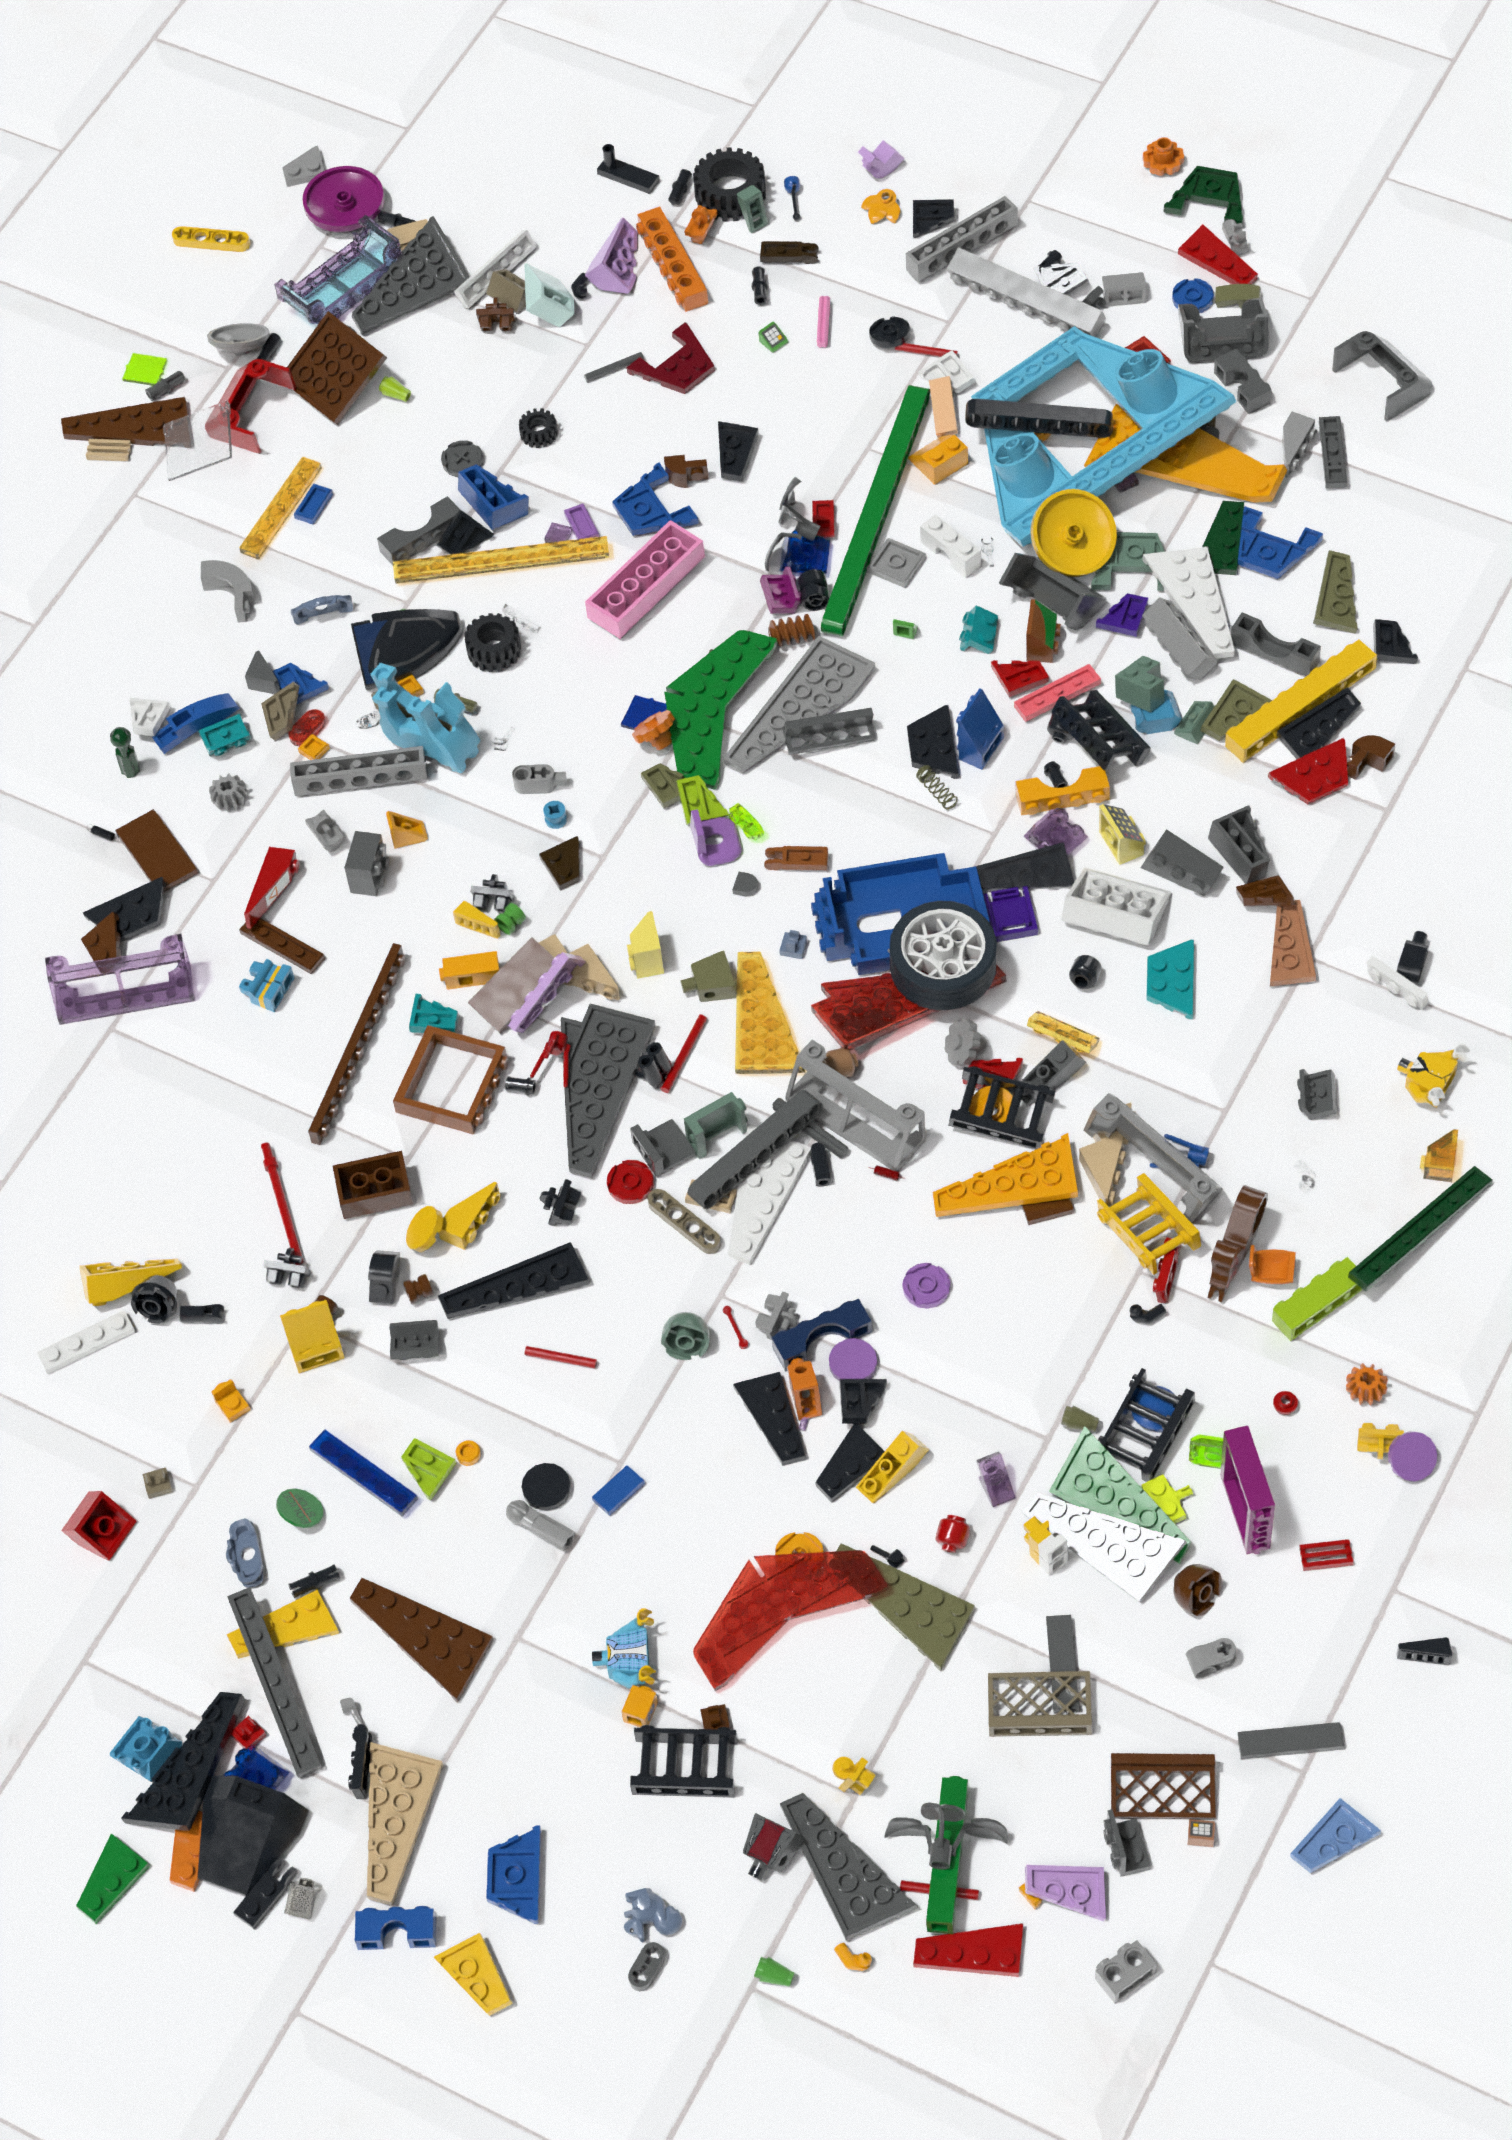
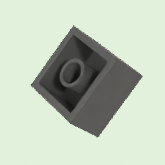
M355 831L344 866L349 890L353 894L377 897L379 888L383 887L384 870H387L389 866V857L386 856V844L383 843L381 834Z

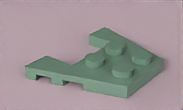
M1117 532L1114 551L1109 560L1097 570L1091 582V589L1111 590V572H1153L1149 565L1143 562L1142 558L1143 554L1165 552L1158 533ZM1157 579V591H1164L1163 585Z

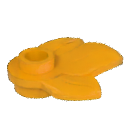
M882 189L877 195L868 196L861 205L862 209L869 210L868 217L871 224H875L885 216L890 222L896 223L900 215V207L896 203V194L891 189Z

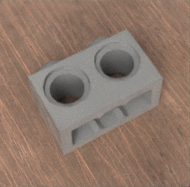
M1138 1940L1132 1944L1128 1942L1118 1949L1117 1955L1111 1959H1103L1096 1966L1095 1980L1115 2004L1155 1975L1157 1963ZM1137 1958L1142 1963L1138 1966H1132L1128 1963V1960ZM1115 1973L1121 1978L1118 1981H1110L1107 1976Z

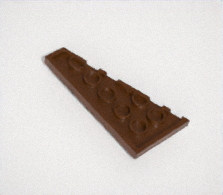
M185 396L61 418L63 437L67 440H130L132 445L154 446L155 444H166L167 447L175 448V445L185 446L186 449H193Z
M362 1577L350 1596V1601L370 1621H373L388 1638L390 1637L424 1672L426 1671L457 1703L459 1702L494 1641L492 1635Z

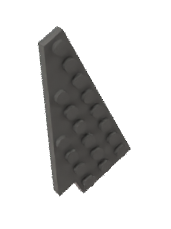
M590 1003L582 1022L561 1017L560 1022L561 1032L568 1037L566 1044L571 1046L569 1051L568 1087L564 1088L569 1172L592 1178L638 1069V1060L643 1056L656 1024L655 1020Z

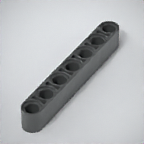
M807 1090L799 1091L693 1181L688 1188L687 1194L702 1208L710 1209L815 1120L822 1112L823 1104Z

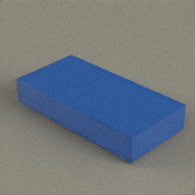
M313 483L294 512V518L314 525L332 497V489Z
M626 1465L592 1496V1501L610 1516L645 1484V1481Z

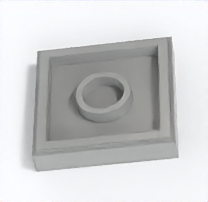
M887 538L868 565L867 573L906 588L926 559V553Z

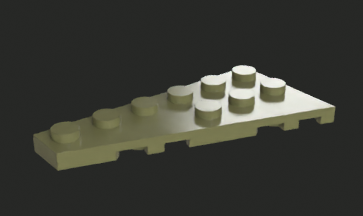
M840 1543L829 1563L830 1568L850 1587H853L862 1595V1598L868 1604H871L878 1610V1613L905 1639L911 1641L918 1648V1651L924 1657L927 1656L941 1672L971 1618L975 1605Z

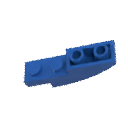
M229 693L207 697L167 717L166 720L169 724L160 729L155 736L151 737L163 754H165L198 730L223 721L240 708Z

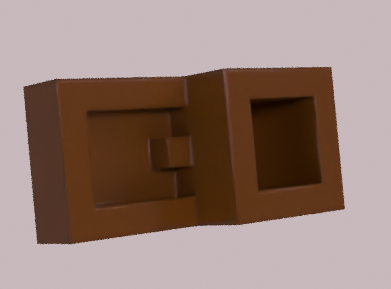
M685 454L663 456L665 471L672 485L688 488L687 481L708 479L707 459L685 461Z

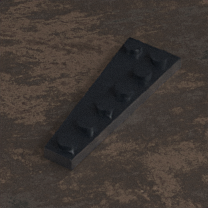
M569 1242L437 1296L447 1319L585 1286L589 1284V1279L572 1243Z

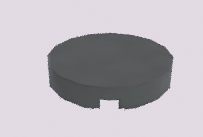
M459 440L449 444L448 448L445 451L443 450L441 454V464L444 471L454 477H458V472L476 464L480 467L483 465L484 458L481 448L468 440Z

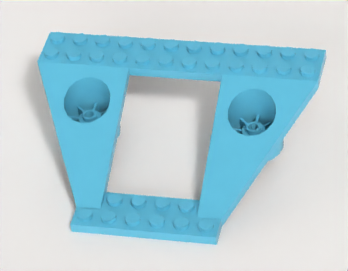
M1075 326L973 394L971 398L1018 402L1024 395L1036 390L1039 385L1052 379L1058 372L1070 367L1073 362L1078 360L1141 430L1071 476L1033 432L984 428L999 515L1004 531L1023 547L1031 544L1032 518L1039 505L1049 496L1066 489L1084 490L1097 497L1103 495L1106 490L1122 482L1125 477L1138 471L1150 460L1156 459L1159 454L1175 446L1178 441L1191 435L1197 428L1210 422L1219 413L1228 410L1231 405L1237 402L1234 395L1214 380L1167 364L1163 355L1158 350L1146 349L1135 352L1085 334Z

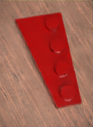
M1023 1923L916 1938L913 1967L1019 1977Z

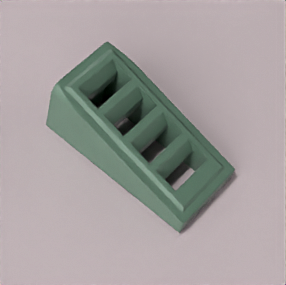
M751 185L737 193L738 202L749 232L752 234L766 226L768 221L762 192L754 185Z

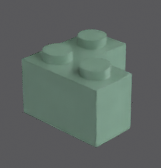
M1141 656L1115 675L1116 698L1148 712H1152L1165 702L1164 680L1161 679L1160 662L1146 656Z

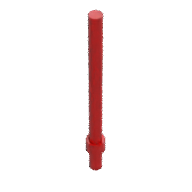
M262 1143L263 1165L271 1180L289 1246L294 1248L296 1256H302L277 1169L279 1165L277 1159L273 1157L270 1143ZM302 1257L301 1263H295V1265H301V1264H303V1263H304L303 1257Z

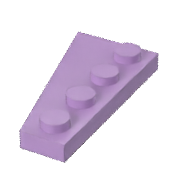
M564 952L558 954L553 959L549 971L539 978V984L534 991L527 994L523 1006L513 1013L508 1026L515 1032L524 1033L543 1011V1003L546 1004L552 1001L557 995L558 986L564 982L568 983L573 977L570 974L577 965L581 968L586 961L577 955Z

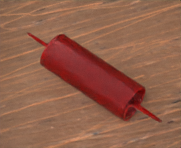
M876 1165L875 1168H871L874 1169V1174L898 1181L902 1177H899L900 1172Z

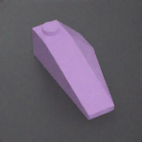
M624 217L619 220L585 274L589 281L599 290L628 294L636 281V274L633 273V269L636 266L634 251L637 250V230Z

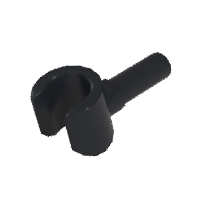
M875 1545L870 1547L871 1551L885 1558L889 1565L894 1568L905 1561L902 1558L903 1553L898 1549L890 1554Z

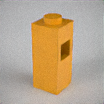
M497 951L442 958L443 967L439 968L440 981H445L447 990L485 985L500 970Z

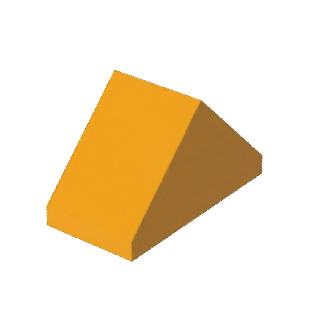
M392 811L386 812L394 849L425 842L428 839L423 821Z

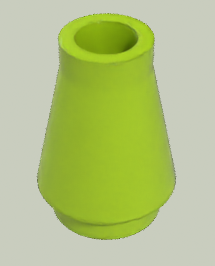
M385 376L379 385V391L384 396L396 398L407 402L411 396V390L403 386L393 376Z

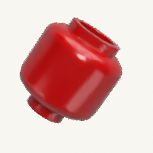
M949 1514L947 1518H942L939 1521L935 1541L942 1545L941 1550L956 1553L957 1549H964L966 1547L970 1526L966 1523L965 1518Z

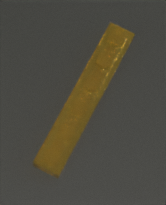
M302 456L240 545V553L258 560L322 469L321 463Z

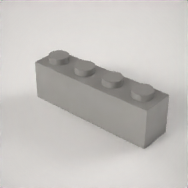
M1159 597L1142 615L1147 622L1145 624L1151 632L1156 633L1159 637L1157 641L1169 650L1170 658L1174 662L1179 663L1182 667L1180 669L1187 678L1190 679L1192 677L1201 680L1218 662L1171 601Z

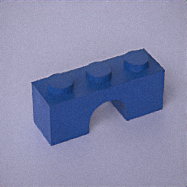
M416 1906L414 1909L390 1907L388 1910L364 1908L362 1911H355L354 1942L357 1949L383 1950L386 1935L394 1929H402L407 1932V1942L410 1948H436L437 1917L434 1908Z

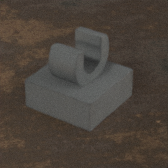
M1099 285L1081 301L1097 309L1099 308L1096 306V303L1101 308L1107 304L1104 298L1099 297L1104 292Z

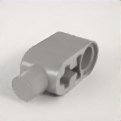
M548 764L519 765L512 770L514 789L519 794H546L554 791L556 785H567L566 771L554 772L552 766Z

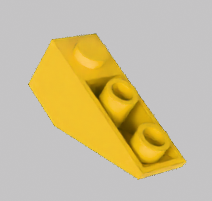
M494 1181L451 1207L443 1217V1226L439 1233V1238L465 1250L467 1245L475 1240L480 1225L485 1224L492 1206H496L500 1200L501 1195L498 1183Z
M902 1430L856 1488L874 1504L910 1473L930 1449L914 1434Z

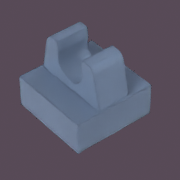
M796 930L785 932L779 949L780 956L802 959L807 944V936L800 935V932Z

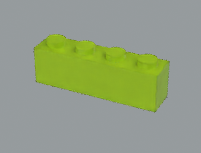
M1348 1257L1342 1261L1334 1262L1328 1271L1323 1274H1317L1307 1286L1296 1289L1289 1299L1278 1302L1273 1308L1272 1322L1290 1341L1294 1340L1363 1290L1348 1278L1349 1272L1356 1265Z

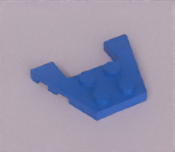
M660 462L653 466L651 472L643 474L638 483L634 486H629L612 501L614 510L632 536L659 531L670 520L681 527L699 523L698 517L690 505L669 514L652 490L653 487L669 481L668 474Z
M1245 506L1243 510L1238 565L1279 579L1323 540V533L1305 527L1297 543L1257 530L1263 518V512Z

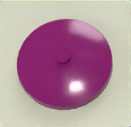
M338 166L327 169L311 179L304 189L302 201L305 214L314 225L328 231L347 232L366 226L379 215L384 205V191L380 180L372 172L356 166Z

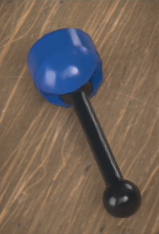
M788 176L783 181L784 188L792 195L793 219L798 221L801 215L798 213L795 193L800 189V179L797 176Z

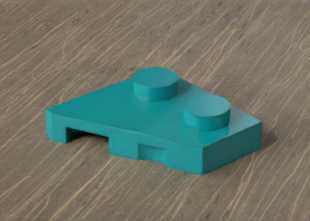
M415 993L409 1031L411 1033H424L427 1025L456 1033L459 1018L458 1011L450 1007H444L441 1003L434 1000L432 1003L422 998L421 994Z

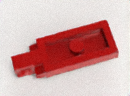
M1166 1237L1164 1243L1171 1240L1172 1238ZM1181 1245L1166 1253L1164 1258L1159 1260L1158 1272L1160 1273L1153 1282V1293H1156L1158 1303H1168L1178 1266L1177 1259Z

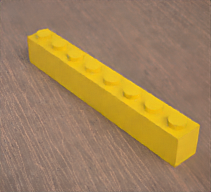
M1360 639L1346 645L1343 651L1336 656H1331L1326 663L1320 667H1315L1305 678L1298 679L1292 687L1280 692L1271 702L1263 704L1254 714L1246 716L1240 724L1232 726L1226 732L1225 747L1244 763L1278 739L1276 736L1278 730L1343 689L1351 687L1376 669L1377 654Z

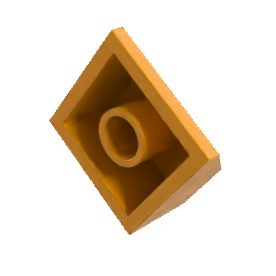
M944 435L908 456V459L935 485L968 465V447L956 435Z

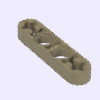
M654 1189L648 1194V1206L653 1213L702 1252L715 1254L719 1251L721 1240L719 1234L666 1191ZM662 1198L663 1204L660 1202L654 1203V1199L660 1200ZM674 1210L682 1213L678 1219L670 1218L669 1214ZM690 1224L699 1226L698 1231L694 1233L688 1232L686 1228ZM705 1238L708 1241H712L714 1239V1244L708 1243L706 1245Z

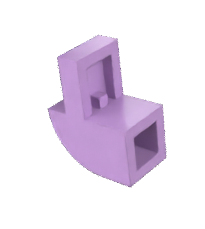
M884 140L873 152L864 146L858 151L863 157L861 160L863 162L862 166L875 178H883L892 173L905 159L893 146Z

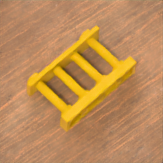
M1143 1173L1136 1177L1138 1185L1136 1192L1108 1207L1101 1198L1097 1200V1216L1138 1257L1141 1266L1144 1269L1148 1268L1155 1275L1158 1273L1156 1259L1181 1244H1187L1195 1251L1201 1247L1200 1231L1154 1182ZM1141 1199L1143 1201L1146 1200L1150 1204L1149 1207L1124 1222L1116 1215ZM1154 1214L1160 1215L1164 1219V1221L1137 1237L1130 1230ZM1168 1229H1173L1178 1234L1151 1252L1143 1245Z

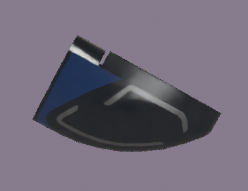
M407 609L374 613L371 615L372 623L370 619L350 623L366 690L377 687L370 674L380 663L396 667L397 673L394 677L396 682L410 675H413L416 679L442 661L455 647L463 633L459 614L456 611L441 609Z

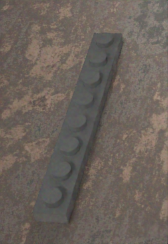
M251 1587L228 1595V1601L297 1777L299 1778L321 1769V1764Z

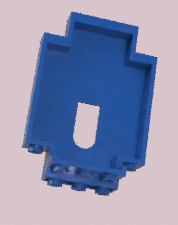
M945 853L837 870L834 890L832 887V877L822 878L823 887L819 888V892L814 893V902H811L812 915L817 916L818 921H815L816 934H821L822 939H819L820 952L825 953L827 961L850 958L851 965L857 968L858 975L890 970V953L888 949L890 948V936L893 929L869 933L862 932L858 929L857 922L863 917L900 911L902 917L912 908L924 903L954 901L977 910L990 923L976 866L949 871Z

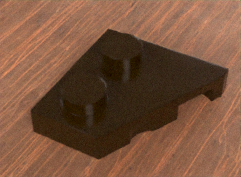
M578 836L539 853L541 862L560 891L580 882V842Z

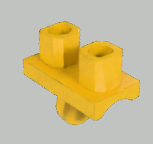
M1363 1423L1362 1427L1358 1429L1357 1451L1377 1452V1459L1383 1460V1453L1389 1452V1447L1398 1435H1402L1404 1430H1400L1398 1424H1388L1385 1426V1429H1376L1373 1423Z
M842 1756L837 1758L833 1762L832 1771L837 1778L844 1780L838 1788L843 1792L850 1788L861 1795L876 1776L865 1768L868 1761L861 1757L854 1764L848 1757Z

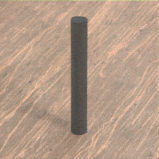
M638 352L584 374L585 381H592L629 366L639 357L644 359L642 352Z

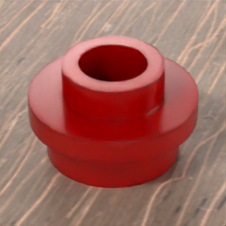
M1281 1391L1274 1396V1409L1282 1415H1289L1297 1409L1298 1399L1292 1392ZM1288 1400L1290 1403L1284 1404L1281 1401Z

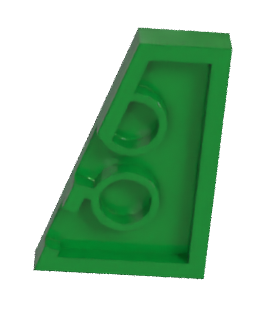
M111 1833L76 1904L77 1909L97 1925L150 1867L149 1864Z

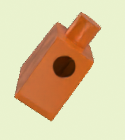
M796 1358L787 1366L798 1420L804 1417L821 1416L819 1388L811 1361ZM809 1390V1397L803 1398L801 1391Z

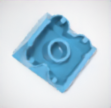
M1164 690L1165 702L1152 712L1130 704L1131 712L1135 717V729L1138 732L1153 734L1172 731L1173 728L1179 725L1182 718L1172 691Z
M138 1716L110 1751V1757L152 1782L153 1776L175 1748L180 1749L182 1741L174 1737L168 1728L164 1726L158 1727L150 1719Z

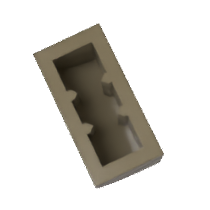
M507 269L493 271L486 294L492 298L498 297L500 303H506L507 307L514 308L515 312L523 310L526 307L525 280Z

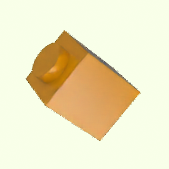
M632 1685L621 1711L623 1722L637 1727L649 1725L658 1704L656 1692L647 1686L637 1687Z

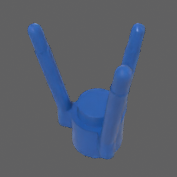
M1164 1134V1138L1189 1148L1187 1158L1196 1166H1205L1210 1148ZM1155 1163L1149 1164L1151 1168H1159Z

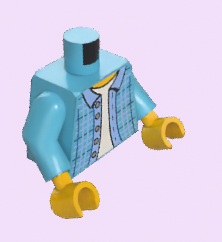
M641 1608L635 1619L606 1637V1650L592 1651L593 1666H607L609 1678L628 1689H631L632 1685L640 1686L645 1683L652 1685L655 1682V1679L650 1677L652 1673H656V1670L649 1666L647 1629L644 1628V1624L652 1626L654 1619L647 1617L649 1614H652V1611L646 1608Z

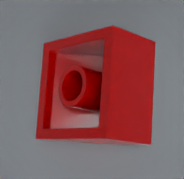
M88 1491L61 1531L78 1546L110 1561L137 1521L103 1491Z

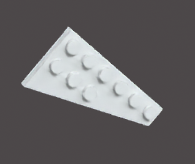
M1208 547L1143 554V562L1149 565L1155 579L1161 582L1167 596L1180 614L1185 616L1187 623L1194 629L1215 659L1234 657L1235 649Z
M748 1123L746 1136L758 1126ZM790 1140L738 1184L728 1256L730 1258L751 1265L808 1161L811 1147Z

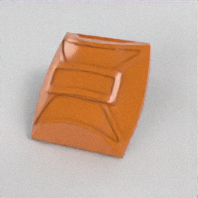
M1251 1245L1249 1257L1251 1281L1264 1284L1293 1283L1296 1252L1277 1249L1256 1251L1255 1245Z

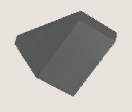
M259 650L256 651L245 674L247 687L250 690L275 694L280 691L278 680Z

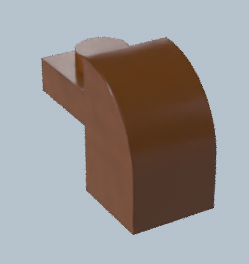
M1376 735L1358 738L1352 744V754L1347 762L1349 767L1348 777L1356 780L1366 765L1383 772L1394 757L1395 743Z

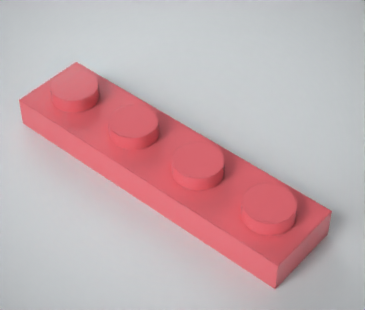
M1087 664L1014 701V708L1024 721L1027 722L1053 709L1060 696L1070 700L1100 685L1101 678L1093 667Z

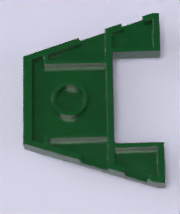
M1197 165L1184 180L1183 186L1173 193L1172 199L1166 202L1163 207L1164 213L1181 216L1186 200L1227 207L1224 221L1232 219L1235 220L1236 224L1242 223L1243 225L1237 172Z

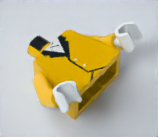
M1459 1043L1453 1050L1429 1053L1420 1052L1415 1062L1402 1057L1397 1070L1407 1074L1405 1088L1416 1103H1429L1437 1108L1441 1099L1445 1098L1444 1094L1456 1075L1457 1060L1465 1062L1468 1059L1465 1053H1469L1470 1049L1465 1043Z

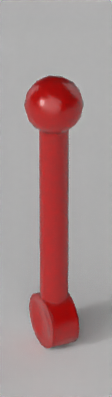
M726 1305L722 1311L728 1316L739 1339V1348L746 1349L748 1341L743 1339L731 1314L732 1308Z

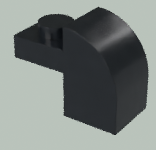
M376 1250L372 1254L368 1272V1280H370L369 1302L394 1303L395 1279L399 1276L400 1252Z

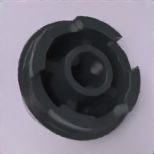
M160 1275L150 1276L133 1289L131 1307L136 1315L139 1312L147 1317V1322L164 1323L167 1318L173 1316L177 1311V1288L166 1277Z

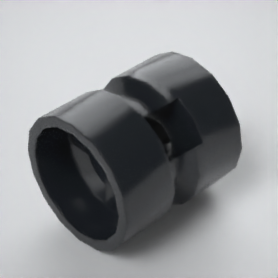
M816 569L803 572L798 578L803 607L809 611L825 609L830 599L825 573Z

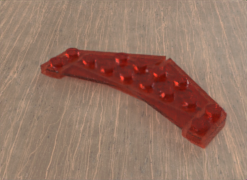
M862 1550L753 1556L764 1574L763 1577H760L752 1562L748 1559L693 1649L694 1658L714 1692L726 1686L789 1620L875 1597L889 1590L887 1583L869 1555Z

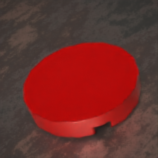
M625 1160L611 1168L607 1174L606 1184L609 1194L616 1201L623 1204H636L645 1200L653 1190L654 1177L645 1163L638 1160Z

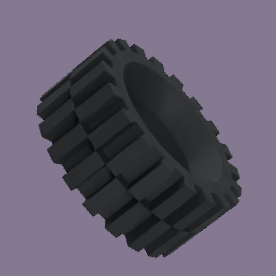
M726 147L727 151L722 152L721 148L716 149V154L713 155L709 152L706 154V160L704 158L699 160V165L695 166L693 173L694 192L697 206L700 205L709 210H717L718 215L715 220L718 217H722V221L727 222L728 218H733L734 222L739 221L738 217L740 216L744 219L737 193L754 185L762 192L763 200L766 199L765 170L763 164L760 163V159L757 156L753 157L752 152L747 151L744 154L741 148H737V151H732V147ZM729 176L741 177L747 180L741 186L732 189H723L712 184L720 178Z

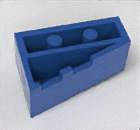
M476 464L458 472V491L491 530L528 515L529 496L525 494L520 495L515 492L511 485H504L499 482L497 477Z

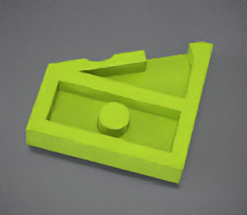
M699 775L676 781L686 825L690 824L691 811L697 809L701 821L729 815L727 809H724L716 799L717 797L706 787V784Z

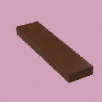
M262 918L251 929L246 927V922L239 929L241 935L311 975L325 960L323 953Z

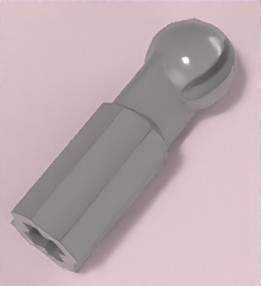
M514 1500L507 1505L506 1516L512 1523L521 1525L562 1551L568 1549L572 1544L575 1536L574 1530L529 1507L522 1500Z

